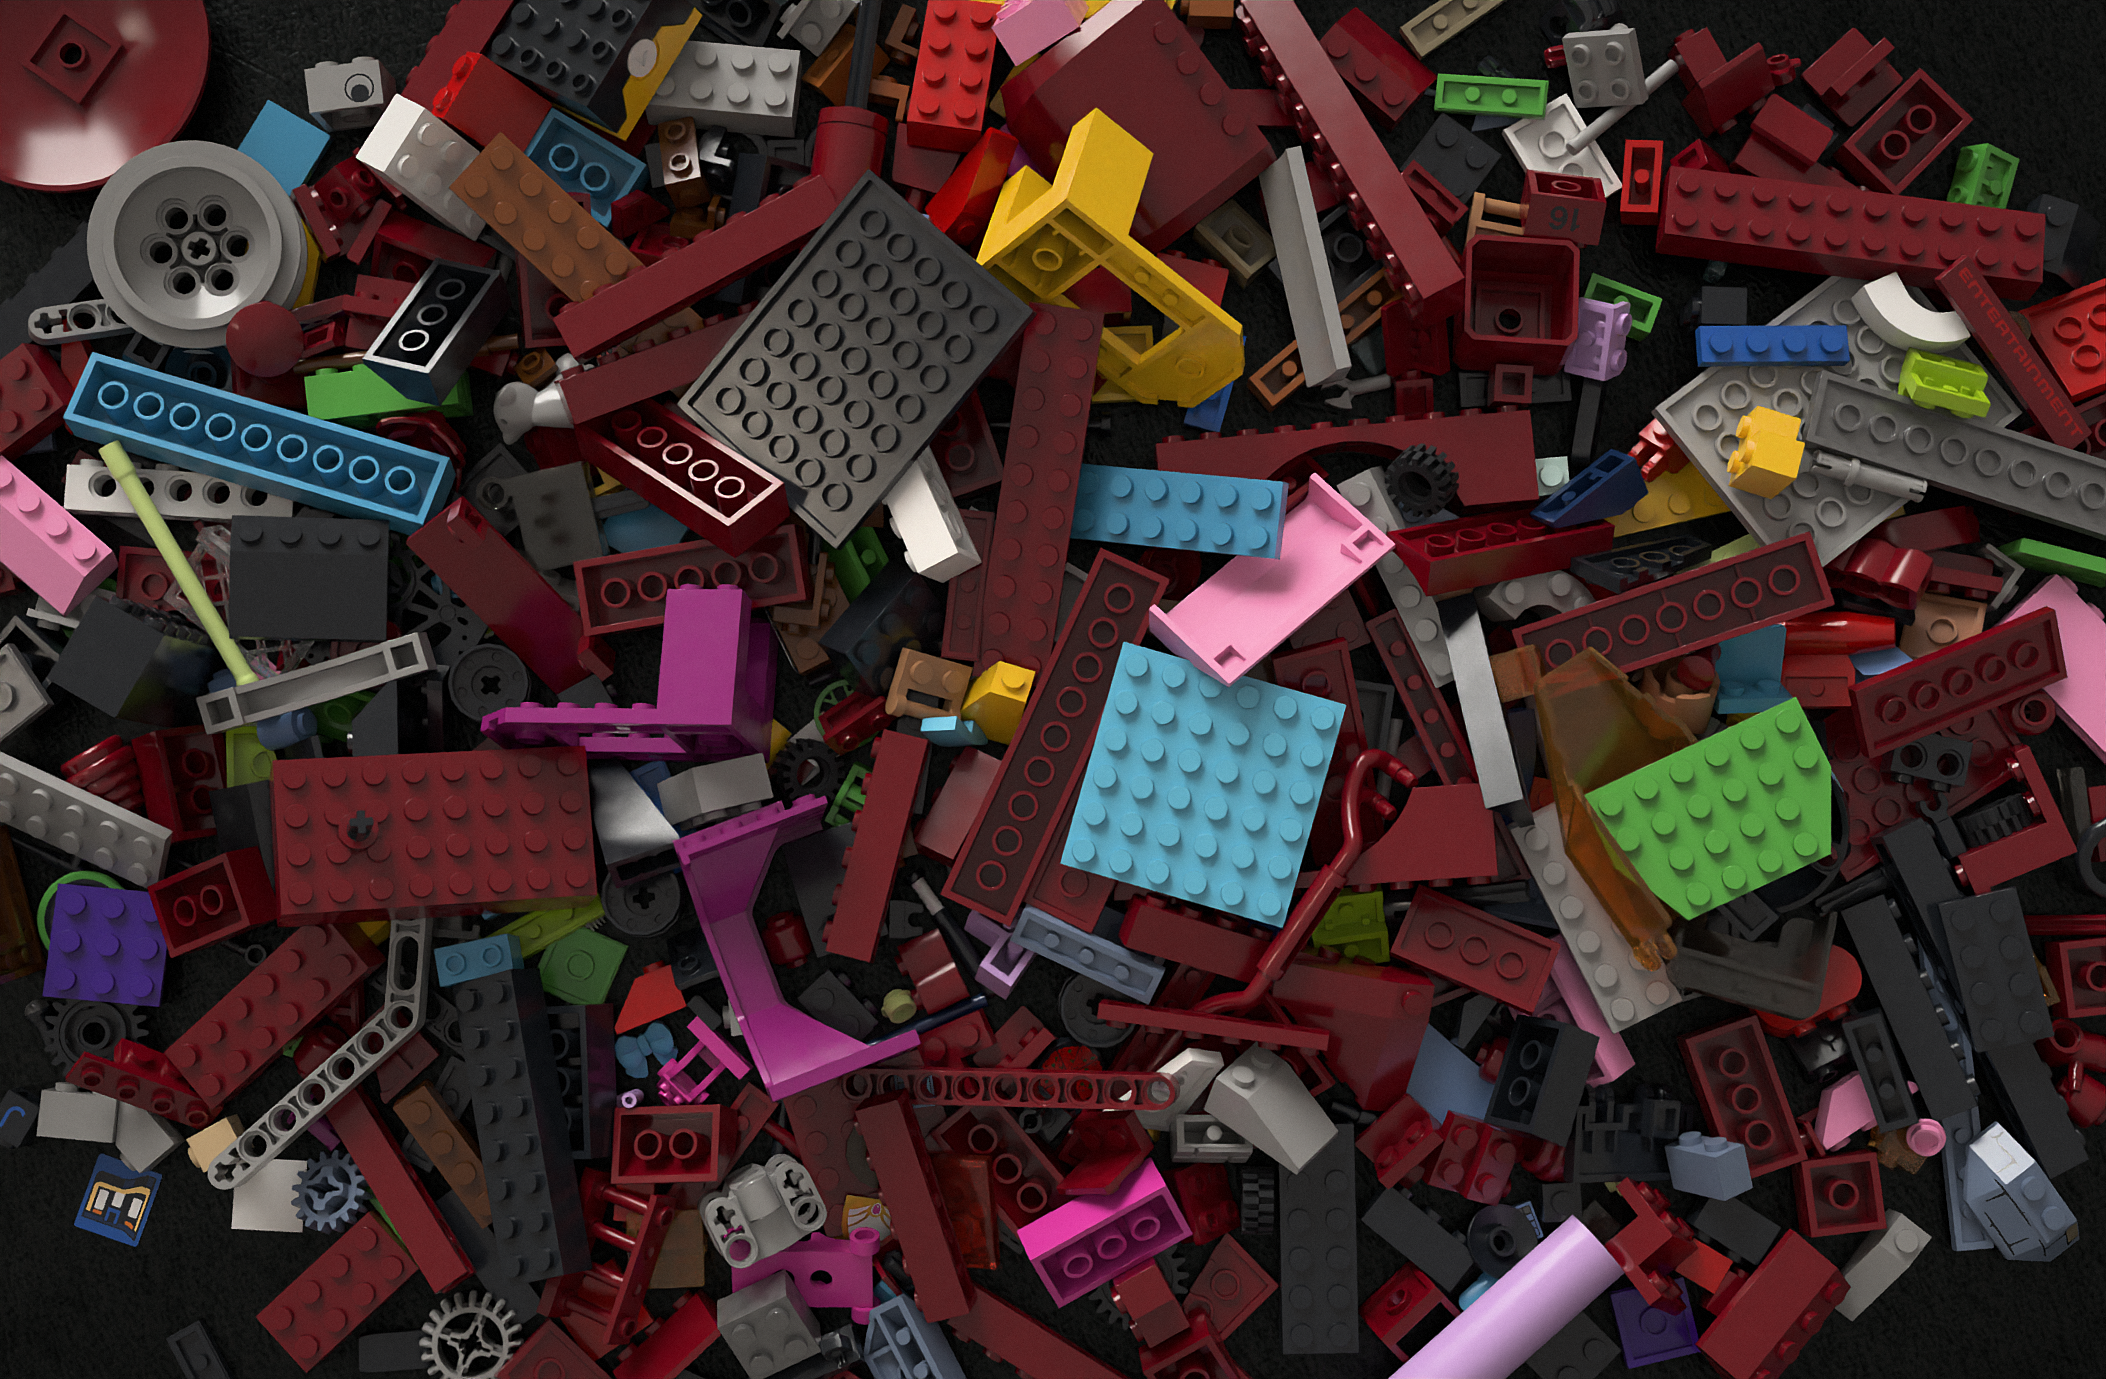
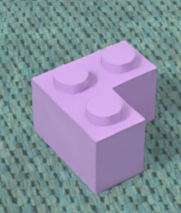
M1019 907L1010 927L972 910L964 930L991 947V950L979 965L975 980L1006 1000L1038 954L1010 941L1024 909Z

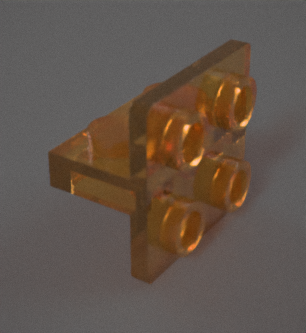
M698 1209L674 1210L673 1222L667 1229L647 1289L702 1287L705 1284L704 1255L709 1250L708 1235H704L703 1220ZM629 1212L626 1215L627 1235L637 1238L643 1216L634 1212ZM627 1252L628 1262L631 1256L629 1252Z

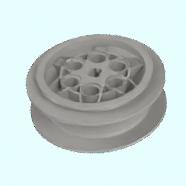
M197 140L177 141L155 146L138 154L122 165L104 185L95 201L88 224V260L94 281L101 295L116 315L127 325L161 346L166 344L175 346V348L208 349L220 346L227 348V328L231 319L239 310L250 304L265 300L291 310L304 284L308 261L307 239L301 217L294 203L278 181L261 164L242 152L225 145ZM215 209L226 211V219L219 226H211L208 223V216ZM178 212L187 213V224L181 229H172L170 226L171 217ZM239 239L247 240L249 243L247 253L240 257L233 256L231 254L233 242ZM207 243L205 247L210 250L208 256L201 255L197 259L198 255L194 253L195 247L202 248ZM161 246H170L173 251L171 259L163 264L157 263L155 260L157 249ZM222 273H231L234 279L233 285L225 291L217 290L215 285L216 278ZM185 276L194 277L196 284L193 291L188 294L179 293L177 286L180 279ZM205 350L183 351L193 354H214Z

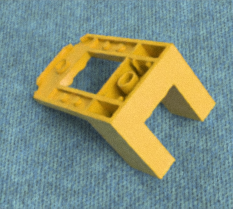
M1096 107L1072 127L1053 185L1027 165L1004 182L976 261L1028 306L1030 301L1075 309L1080 308L1061 293L1101 264L1178 324L1180 328L1140 355L1104 327L1097 369L1141 403L1157 405L1159 399L1177 401L1178 407L1194 408L1243 374L1245 366L1243 327L1238 321L1128 235L1154 153Z

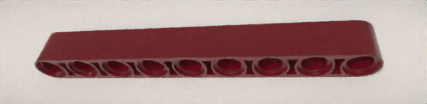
M868 1065L843 1075L839 1083L840 1092L843 1097L854 1103H861L865 1098L891 1092L890 1080L893 1075L903 1079L911 1103L919 1105L1158 1111L1164 1110L1175 1103L1180 1095L1178 1080L1170 1073ZM856 1074L862 1075L867 1080L868 1087L865 1094L859 1093L854 1088L853 1081ZM930 1076L937 1077L942 1083V1091L939 1096L933 1095L927 1089V1080ZM968 1076L973 1077L979 1083L980 1090L976 1097L970 1096L964 1089V1081ZM1005 1077L1011 1078L1017 1085V1094L1013 1098L1007 1097L1002 1092L1001 1083ZM1042 1078L1049 1079L1055 1086V1094L1050 1099L1045 1098L1039 1092L1038 1086ZM1080 1079L1091 1083L1093 1095L1090 1099H1083L1077 1094L1076 1084ZM1117 1080L1125 1081L1131 1087V1097L1129 1100H1121L1115 1095L1114 1084ZM1155 1081L1164 1082L1169 1087L1170 1095L1167 1101H1159L1153 1096L1151 1089Z

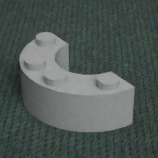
M1561 570L1478 586L1472 591L1481 613L1492 622L1515 620L1525 609L1537 613L1543 620L1596 602L1593 595L1580 581Z

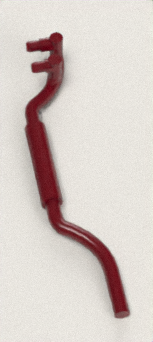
M1376 748L1365 750L1354 758L1349 766L1342 790L1341 819L1344 834L1342 848L1330 865L1324 864L1284 923L1283 928L1280 929L1256 965L1259 970L1248 987L1243 991L1214 995L1202 1000L1189 1010L1213 1014L1233 1010H1247L1262 1000L1275 980L1281 981L1349 881L1346 875L1358 859L1363 847L1364 838L1360 822V805L1368 807L1386 820H1393L1397 815L1396 808L1388 802L1385 796L1363 785L1368 771L1375 767L1407 788L1412 789L1418 785L1417 776L1409 771V768L1400 759ZM1170 1029L1142 1072H1156L1174 1059L1187 1037L1182 1036V1030Z

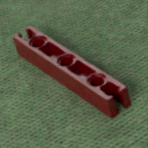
M339 1066V1072L345 1079H349L354 1074L352 1068L348 1067L345 1069L344 1066ZM360 1082L325 1114L434 1293L442 1292L446 1294L477 1273V1270L415 1169L401 1151L399 1143ZM315 1084L311 1091L318 1103L321 1104L325 1099V1090L320 1084Z

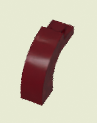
M1964 505L1881 522L1861 537L1882 539L1896 549H1917L1922 552L1981 542L1978 532L1979 522L1974 515L1973 506L1965 507Z

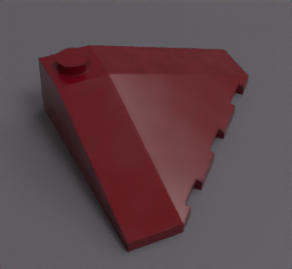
M1294 960L1281 981H1274L1270 994L1280 1007L1285 1006L1295 1018L1293 1021L1294 1025L1330 1030L1327 1051L1320 1050L1326 1057L1323 1060L1341 1083L1346 1081L1356 1094L1354 1099L1362 1109L1387 1111L1406 1093L1429 1022L1435 985L1422 969Z

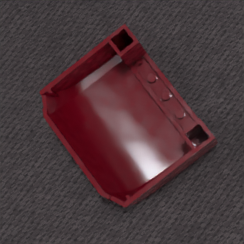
M1110 0L1081 23L1080 27L1067 34L999 88L1000 93H1002L1008 131L1018 139L1020 147L1051 185L1054 183L1072 127L1096 107L1154 153L1128 234L1153 255L1182 236L1278 160L1266 137L1164 0Z

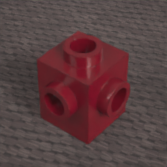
M354 156L335 165L313 186L326 202L330 211L336 214L342 222L354 215L359 219L366 216L376 205L373 200L383 191L371 172L365 169Z

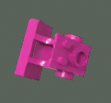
M697 1016L687 1028L699 1039V1042L679 1062L672 1058L659 1070L657 1075L661 1079L655 1087L660 1091L658 1096L666 1106L701 1105L710 1095L705 1089L726 1068L740 1080L754 1066L718 1030L712 1031ZM697 1055L713 1069L699 1085L683 1070Z

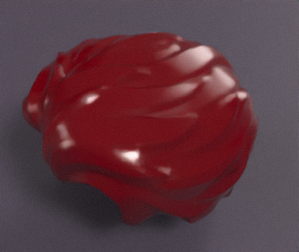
M1150 546L1141 555L1138 565L1170 579L1162 599L1182 601L1196 588L1201 574L1202 560L1199 551Z

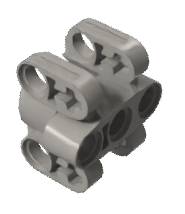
M787 1154L774 1155L768 1160L765 1167L752 1163L735 1170L725 1177L722 1190L712 1189L706 1191L701 1195L697 1205L699 1216L717 1251L725 1258L729 1265L741 1269L784 1250L805 1235L819 1229L824 1224L827 1215L826 1207L809 1172L803 1165ZM786 1171H788L787 1174L793 1185L798 1184L799 1187L792 1188L785 1184L784 1181L787 1179ZM796 1195H802L795 1199L792 1203H790V1200L792 1198L797 1197ZM809 1202L807 1211L802 1215H798L800 1207L804 1203ZM817 1205L818 1216L812 1223H808V1220L814 1215ZM722 1206L720 1208L724 1219L726 1221L729 1220L730 1223L722 1224L717 1220L716 1216L718 1213L716 1209ZM739 1226H742L741 1231L730 1233L722 1241V1237L728 1234L727 1230L733 1227L736 1230ZM738 1239H744L750 1244V1253L743 1260H734L729 1253L731 1244Z

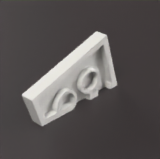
M1187 1048L1156 1072L1170 1073L1176 1077L1180 1085V1095L1175 1103L1164 1110H1134L1143 1128L1169 1132L1170 1124L1175 1115H1184L1224 1066L1221 1052ZM1155 1081L1151 1089L1153 1096L1159 1101H1167L1170 1095L1169 1087L1164 1082ZM1131 1090L1119 1099L1129 1100ZM1104 1109L1103 1111H1120V1110H1116V1109Z

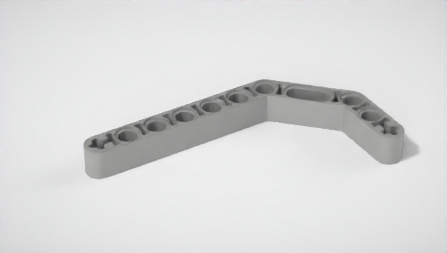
M420 918L412 921L409 919L391 920L384 1010L213 1159L207 1171L208 1179L213 1186L225 1190L240 1187L247 1183L422 1028L426 1019L433 918ZM413 937L419 947L416 982L411 989L405 990L400 984L402 946L405 940ZM403 1007H408L413 1013L412 1023L406 1028L401 1027L397 1022V1013ZM375 1032H378L384 1039L383 1048L377 1054L373 1053L368 1047V1039ZM345 1058L352 1060L355 1067L354 1074L349 1079L342 1077L339 1072V1065ZM315 1084H320L325 1090V1099L319 1105L315 1104L310 1098L311 1088ZM287 1109L291 1110L296 1116L295 1126L291 1130L285 1129L281 1124V1116ZM257 1135L262 1136L267 1144L266 1151L261 1156L254 1153L252 1149V1141ZM241 1159H243L244 1161L247 1162V1163L239 1164V1165L232 1171V1175H233L234 1177H232V1178H226V1177H225L224 1174H226L227 1171H228V1168L226 1167V1165L236 1164V1163H238Z

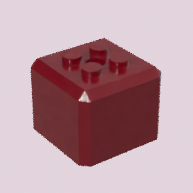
M1476 234L1465 246L1458 266L1465 277L1463 310L1454 314L1452 360L1462 370L1490 371L1495 364L1533 366V374L1554 376L1564 367L1578 338L1580 249L1570 240ZM1505 314L1512 315L1517 319L1519 326L1514 329L1504 328L1499 322V317Z

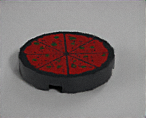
M1073 1036L1060 1037L1052 1041L1042 1051L1038 1060L1035 1059L1032 1069L1105 1071L1106 1066L1100 1052L1095 1047L1087 1046L1078 1042ZM1042 1078L1039 1084L1054 1096V1084L1049 1079ZM1080 1079L1076 1084V1091L1081 1098L1089 1099L1093 1093V1087L1087 1080ZM1065 1108V1109H1066L1067 1111H1069V1110H1075L1076 1108Z

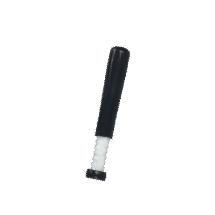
M918 868L903 879L904 883L908 887L912 886L915 889V892L922 899L927 909H929L932 915L931 919L939 928L982 995L987 999L995 997L998 994L975 980L979 965L984 960V957L958 924L947 906L941 905V902L923 878L925 872L922 868Z

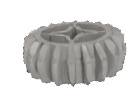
M477 1290L470 1291L469 1302H465L463 1294L457 1292L454 1295L456 1306H453L446 1298L443 1299L440 1305L445 1314L433 1309L429 1316L437 1324L424 1323L422 1327L425 1333L432 1335V1337L421 1338L419 1342L420 1346L432 1349L421 1356L423 1362L435 1360V1363L428 1369V1374L434 1375L441 1370L443 1375L440 1379H498L494 1375L516 1352V1350L511 1348L520 1347L524 1344L523 1338L512 1337V1334L521 1331V1323L509 1325L508 1323L516 1315V1312L512 1309L503 1315L500 1311L506 1301L500 1299L495 1307L490 1305L489 1302L492 1299V1293L486 1292L482 1302L477 1301ZM463 1313H476L472 1325L467 1328L454 1327V1329L444 1327L455 1316ZM487 1317L498 1326L502 1334L503 1346L496 1344V1340L489 1338L485 1333L484 1327ZM476 1325H478L479 1328L476 1335L479 1338L477 1342L481 1341L482 1346L476 1345L471 1350L468 1359H466L465 1356L468 1349L465 1346L467 1342L463 1343L462 1339H468L470 1334L474 1332ZM441 1339L447 1340V1344L454 1346L458 1350L459 1361L457 1367L446 1358L442 1350ZM491 1355L499 1357L493 1365L486 1369L468 1371L475 1357H490Z

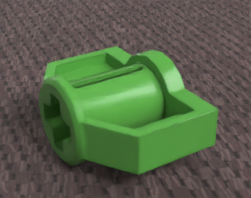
M859 761L853 764L825 819L826 822L833 826H838L853 821L838 813L842 806L854 813L857 809L863 810L866 796L861 795L862 787L854 782L857 776L864 780L866 773L872 774V768Z

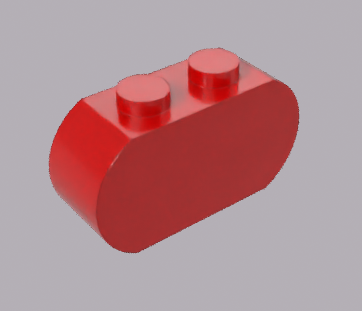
M1830 944L1818 947L1759 976L1749 996V1012L1757 1015L1762 1031L1768 1035L1785 1038L1795 1034L1797 1038L1802 1037L1817 1028L1816 1022L1827 1017L1830 1021H1835L1851 1011L1849 1006L1853 1004L1862 984L1859 964L1848 951L1841 947Z

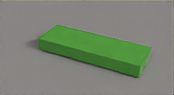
M1438 74L1434 111L1435 113L1444 112L1448 114L1545 120L1549 81Z

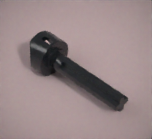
M1526 879L1434 890L1475 908L1530 901V885ZM1415 881V887L1410 889L1390 890L1384 899V914L1390 928L1400 930L1420 884L1419 881Z

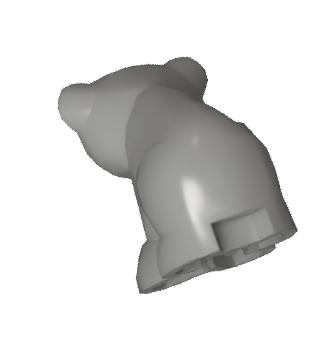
M567 353L558 358L556 364L559 368L555 372L557 377L554 381L563 379L561 371L579 365L571 354ZM582 364L584 370L595 367L592 364ZM518 381L508 383L496 392L494 416L498 427L503 432V439L506 444L515 443L522 434L535 426L571 428L575 430L574 425L570 424L554 381L540 392L530 385Z

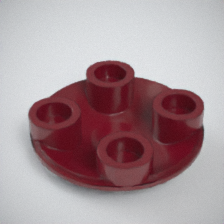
M265 300L245 306L233 316L226 332V345L231 358L241 369L259 377H274L289 371L298 362L304 348V334L300 323L290 311Z

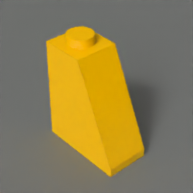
M998 661L988 668L987 671L985 670L980 677H975L968 682L960 709L961 721L974 720L982 729L987 739L1010 745L1027 708L1035 671Z

